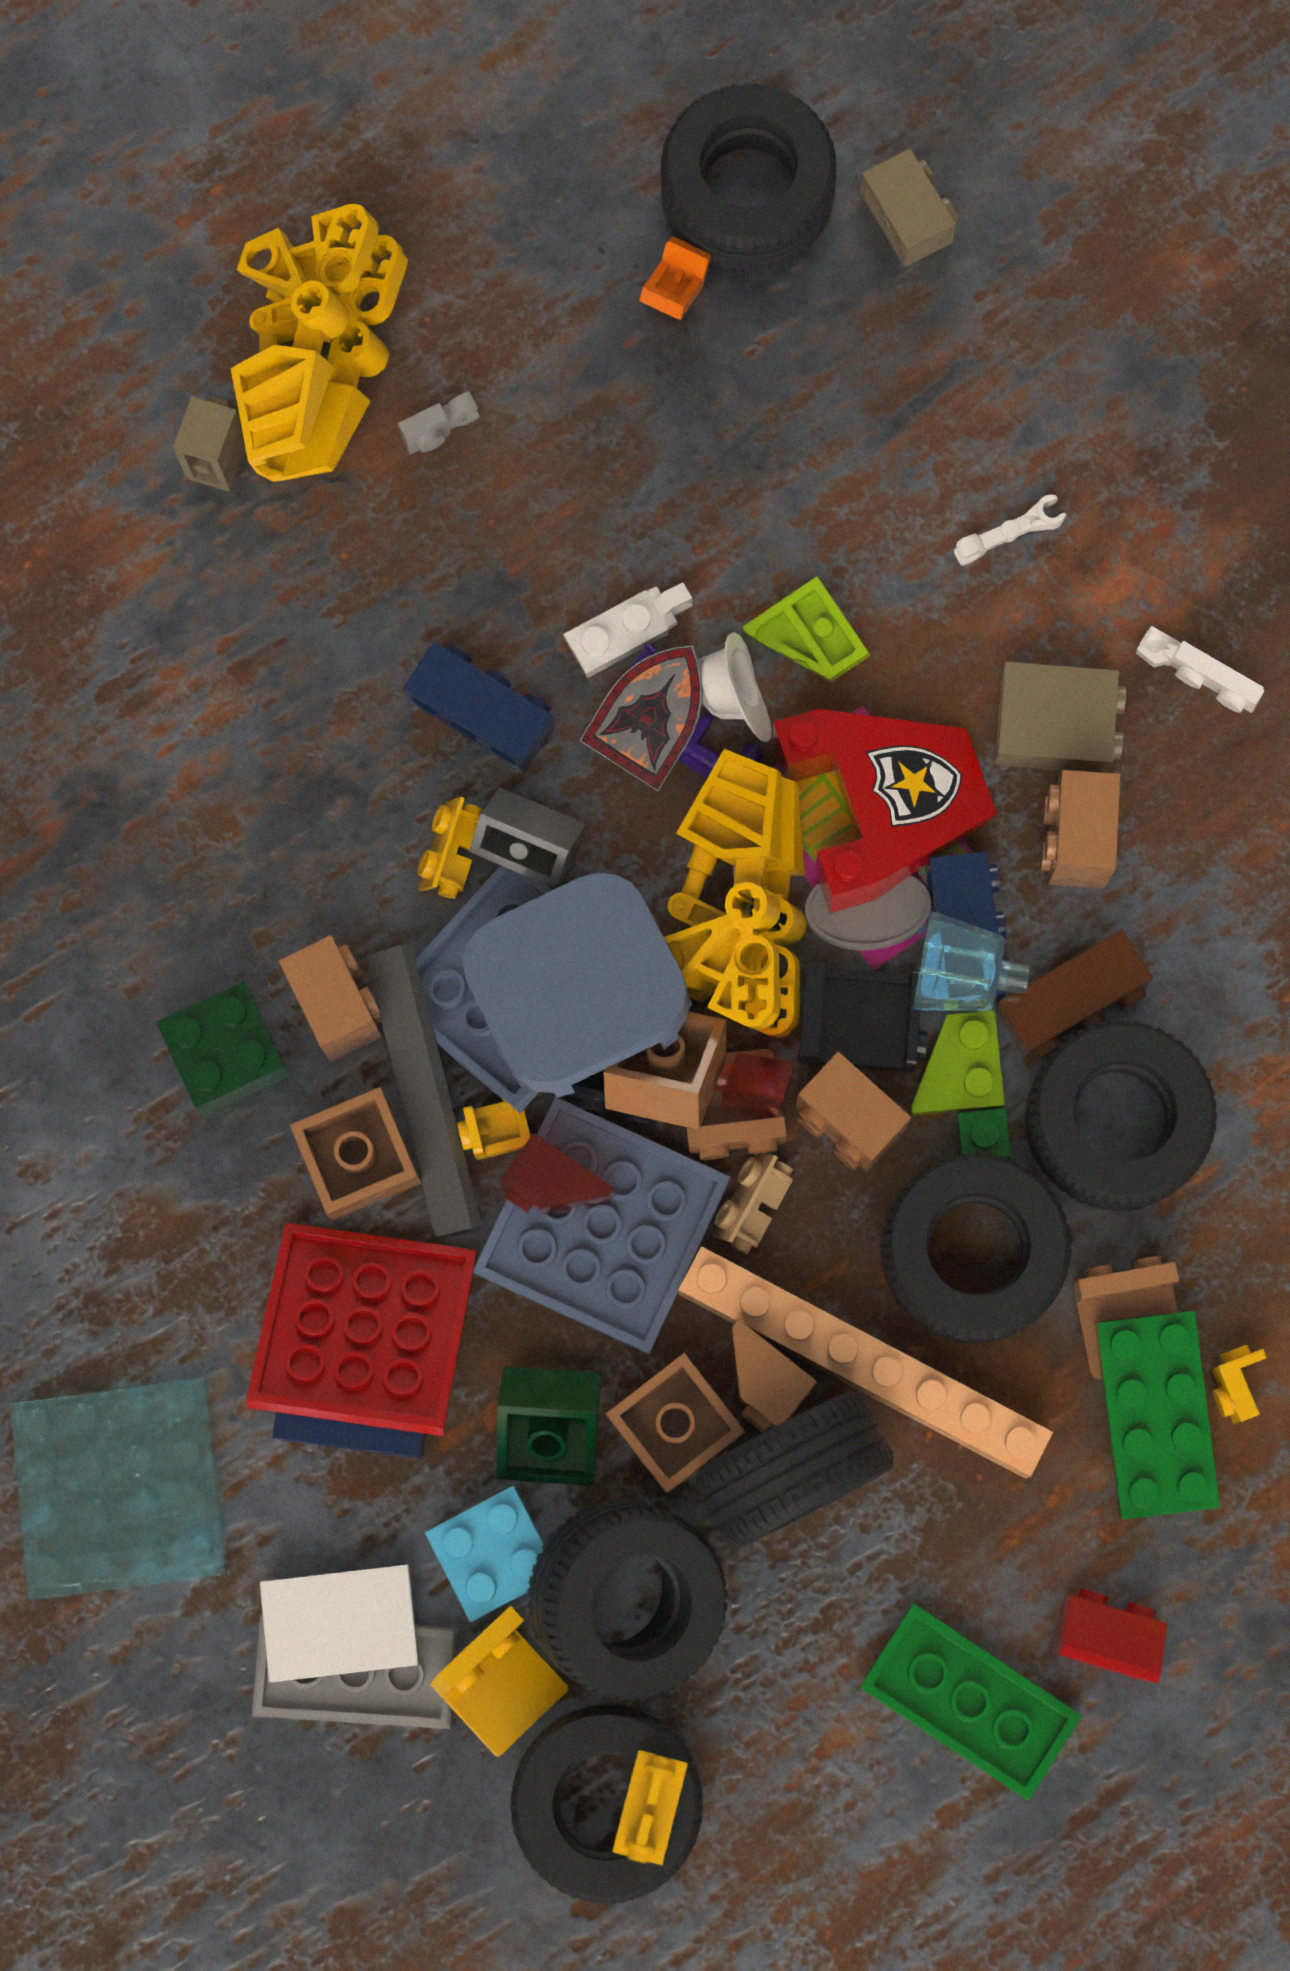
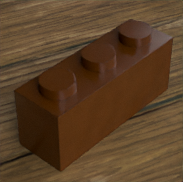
M1121 929L1025 986V992L1018 990L1001 1000L995 1012L1023 1057L1026 1059L1037 1052L1040 1059L1050 1055L1064 1042L1061 1037L1076 1028L1079 1031L1081 1029L1085 1030L1088 1026H1095L1104 1022L1106 1018L1103 1012L1119 1004L1121 1009L1125 1010L1147 996L1144 988L1148 986L1153 977L1125 932Z

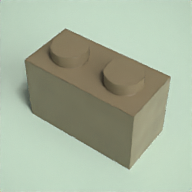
M911 148L863 172L860 186V194L904 267L953 243L955 227L958 222L957 214L951 202L946 197L941 199L933 187L935 179L930 167L924 160L918 162Z
M193 396L190 398L173 445V450L187 479L231 492L246 448L236 409H233V405L224 399L214 396H207L206 400Z

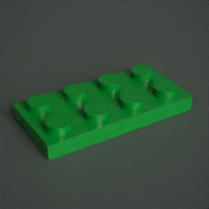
M1188 1310L1095 1322L1119 1518L1125 1520L1220 1508L1195 1311Z
M912 1603L859 1686L860 1689L1027 1801L1031 1799L1082 1717L1081 1714L914 1603Z

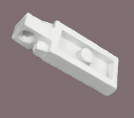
M684 583L672 587L662 594L657 587L648 591L644 590L564 634V639L586 678L643 649L646 643L652 644L669 635V630L677 625V620L674 616L693 606L692 597Z
M1153 626L1149 628L1136 651V654L1152 667L1162 665L1174 667L1177 669L1176 677L1187 685L1200 689L1203 684L1218 693L1216 699L1222 705L1238 713H1241L1243 708L1252 713L1265 691L1263 686L1187 642L1183 641L1181 643Z

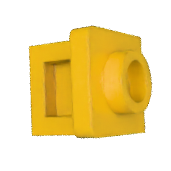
M506 1102L476 1109L473 1106L464 1107L463 1111L466 1120L457 1122L463 1149H473L477 1160L529 1148L533 1144L525 1110L519 1114Z
M1244 1345L1221 1354L1220 1357L1223 1364L1211 1369L1218 1388L1213 1390V1396L1220 1413L1224 1418L1230 1416L1233 1424L1260 1415L1241 1368L1266 1359L1267 1356L1264 1349L1251 1353L1248 1345Z

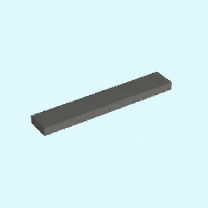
M412 943L398 945L367 955L365 958L377 1006L380 1010L379 1014L434 1235L438 1237L482 1226Z

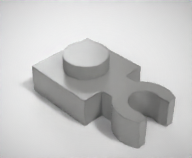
M470 392L458 395L442 407L438 403L398 423L402 441L410 455L419 450L421 452H428L436 449L443 444L445 437L451 435V429L469 424L479 418L478 407Z

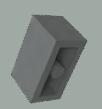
M499 787L480 814L469 852L553 888H557L575 861L586 823Z

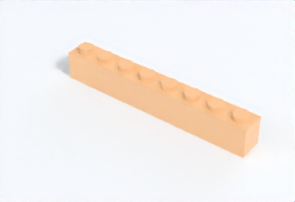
M702 1246L678 1289L679 1295L733 1324L739 1319L768 1343L1025 1479L1031 1477L1053 1434L1052 1431Z

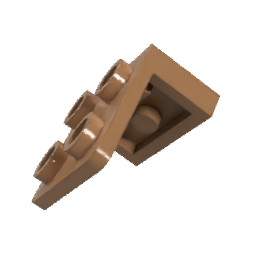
M757 1049L727 1053L700 1129L696 1130L686 1127L689 1155L700 1154V1159L702 1160L718 1159L729 1156V1150L748 1148L749 1154H762L777 1151L778 1144H785L787 1136L785 1119L782 1117L775 1055L771 1050Z
M1160 1256L1148 1257L1132 1261L1133 1270L1114 1273L1112 1265L1093 1267L1083 1270L1084 1279H1078L1072 1284L1089 1372L1093 1378L1102 1379L1095 1322L1178 1312L1173 1285L1179 1282L1175 1262L1162 1264Z

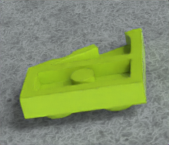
M818 576L742 627L750 638L830 682H833L870 657L869 652Z
M995 1010L947 1014L912 1103L911 1116L1003 1108L1005 1100Z

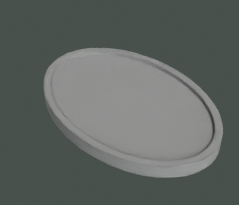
M911 875L874 901L830 913L819 882L806 900L805 918L810 929L827 943L850 950H878L900 944L917 934L929 918L931 898L926 887Z

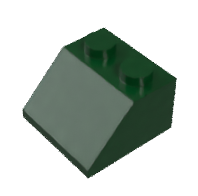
M503 1366L497 1405L496 1479L594 1486L601 1373Z

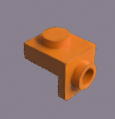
M671 236L666 242L661 262L642 288L639 301L681 320L703 288L711 255L700 248Z

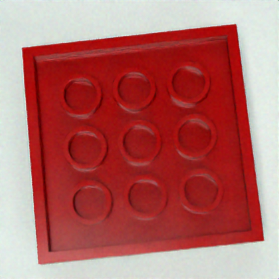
M285 1223L247 1393V1408L444 1437L474 1277L473 1270L477 1261V1250Z

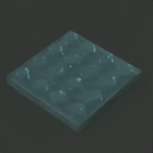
M199 1378L10 1403L29 1601L227 1575L207 1379Z

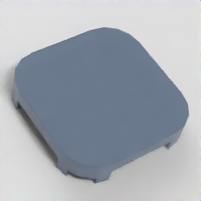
M594 873L566 883L490 920L474 932L465 946L462 960L465 979L511 1075L521 1087L526 1086L537 1092L554 1093L556 1098L575 1093L572 1087L573 1084L657 1043H660L663 1049H666L679 1039L677 1033L688 1017L689 1006H692L683 974L644 898L630 881L616 874Z

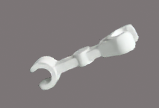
M1046 495L1025 515L1014 520H1007L1001 526L979 536L978 534H971L960 539L956 544L954 554L961 565L969 564L983 556L987 550L1005 542H1012L1018 536L1029 531L1054 530L1062 525L1067 514L1064 512L1055 518L1046 516L1043 509L1054 505L1058 500L1056 495Z

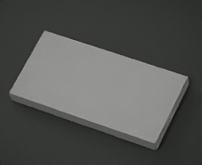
M260 1615L252 1716L451 1729L453 1709L432 1688L430 1683L456 1658L458 1628L415 1625L419 1665L269 1683L263 1615Z

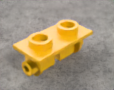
M458 797L446 801L445 805H440L437 809L431 827L432 831L436 832L431 850L427 849L424 852L418 866L417 874L422 877L418 888L419 891L423 892L440 886L438 894L449 899H456L457 893L463 892L472 860L458 855L457 850L458 847L470 850L477 823L483 811L481 807L465 804L463 810L462 806L465 798Z
M638 1750L613 1852L626 1855L629 1859L643 1863L648 1861L659 1865L663 1864L688 1763Z

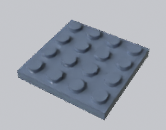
M500 865L416 958V963L437 1045L520 1114L539 1092L526 1086L521 1087L511 1075L465 979L462 960L465 946L477 929L490 920L553 889L544 883Z
M554 1097L474 1267L473 1273L650 1355L679 1293L678 1289L690 1269L731 1177Z

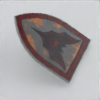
M694 646L676 647L661 651L645 658L626 671L609 691L580 739L582 743L656 791H660L687 747L700 717L703 689L700 665Z

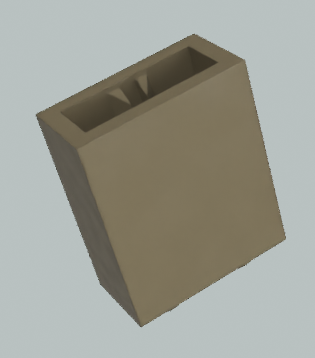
M1005 661L1000 680L994 765L1108 773L1113 760H1121L1123 750V732H1115L1116 714L1123 715L1126 704V686H1118L1119 670Z

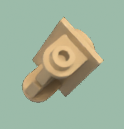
M762 1153L755 1154L754 1157L749 1158L738 1174L737 1180L739 1185L731 1200H727L717 1212L715 1217V1225L717 1226L711 1237L730 1242L733 1248L747 1255L752 1247L757 1249L772 1220L771 1217L759 1211L758 1208L761 1203H764L772 1209H778L793 1181L790 1178L793 1169L777 1161L778 1157L775 1155Z

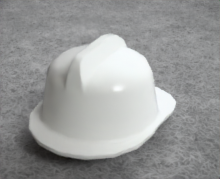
M733 632L727 636L724 649L698 659L703 689L702 703L711 714L720 719H745L755 736L759 740L767 742L771 739L772 734L770 718L755 680L753 665L746 644L739 634Z

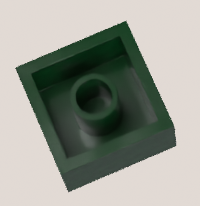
M245 981L156 1022L193 1105L203 1117L291 1076L257 1001Z

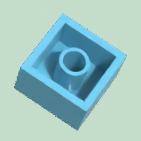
M515 1486L496 1494L425 1532L470 1622H476L528 1594V1589L530 1588L529 1579L534 1574L532 1568L538 1561L536 1560L538 1554L543 1552L542 1547L545 1543Z

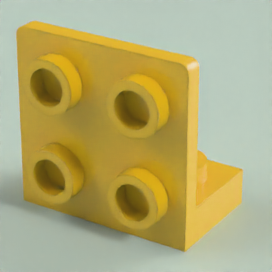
M512 1606L507 1608L430 1683L432 1688L495 1756H501L568 1691L567 1684L516 1630L524 1619Z

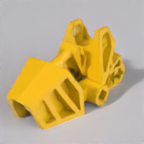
M347 204L311 216L314 241L294 247L280 228H276L246 242L236 269L240 274L268 288L265 297L273 302V304L256 309L249 319L250 327L259 335V353L230 368L248 462L256 473L272 482L331 472L335 469L371 402L357 389L359 377H373L379 374L388 363V347L368 326L384 322L392 312L407 268L408 258L405 256L402 247L392 237L378 235L379 227L377 221L363 206L358 204ZM360 222L362 224L360 229H353L349 235L347 233L349 228H356ZM271 250L272 257L269 264L261 270L253 269L252 260L259 251ZM388 253H390L391 257L389 260H382L380 265L377 263L379 258H386ZM371 292H379L380 297L377 305L369 311H361L360 306L363 298ZM294 340L292 347L279 345ZM323 342H331L327 360L321 355Z
M723 749L676 834L695 845L687 864L689 872L682 891L670 897L667 907L671 916L693 927L665 936L664 939L669 949L672 950L671 953L683 974L690 998L703 1003L714 992L707 1008L766 1035L782 1038L788 1036L799 1024L800 964L796 955L783 946L793 945L798 942L804 935L807 926L802 910L788 902L791 876H805L799 788L796 782L782 777L780 771ZM718 858L736 867L734 887L726 895V913L699 900L706 878L712 875ZM748 903L754 905L751 910L753 916L746 913ZM780 913L787 916L785 925L779 923L781 929L778 930L773 926L781 919ZM779 954L784 955L788 962L787 972L782 978L779 977ZM781 990H788V994H781ZM780 1008L786 1010V1018L779 1019L777 1027H775L774 1023L779 1016Z

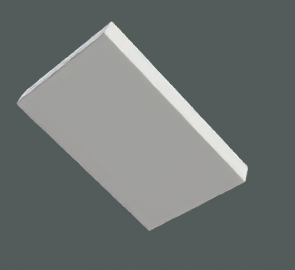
M409 1565L260 1582L269 1683L419 1665Z

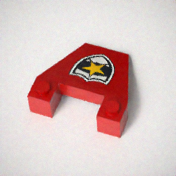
M816 709L773 722L772 744L784 778L797 782L834 771L858 839L817 852L815 871L830 913L878 899L924 867L929 858L940 856L997 815L966 728L825 709Z

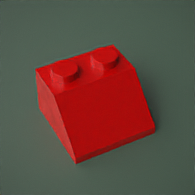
M1079 1588L1077 1597L1073 1595L1064 1596L1049 1653L1139 1680L1159 1684L1167 1623L1155 1620L1156 1610L1130 1602L1127 1603L1125 1611L1106 1606L1109 1596Z

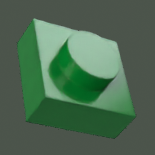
M1006 1108L964 1112L956 1115L961 1154L975 1153L979 1155V1153H987V1155L995 1154L999 1155V1158L1006 1157L1010 1159L1011 1148Z

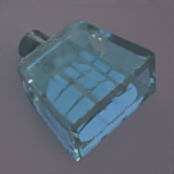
M931 911L926 928L912 1009L926 1011H991L995 1003L997 989L1025 994L1030 965L1002 960L1006 942L1005 937Z

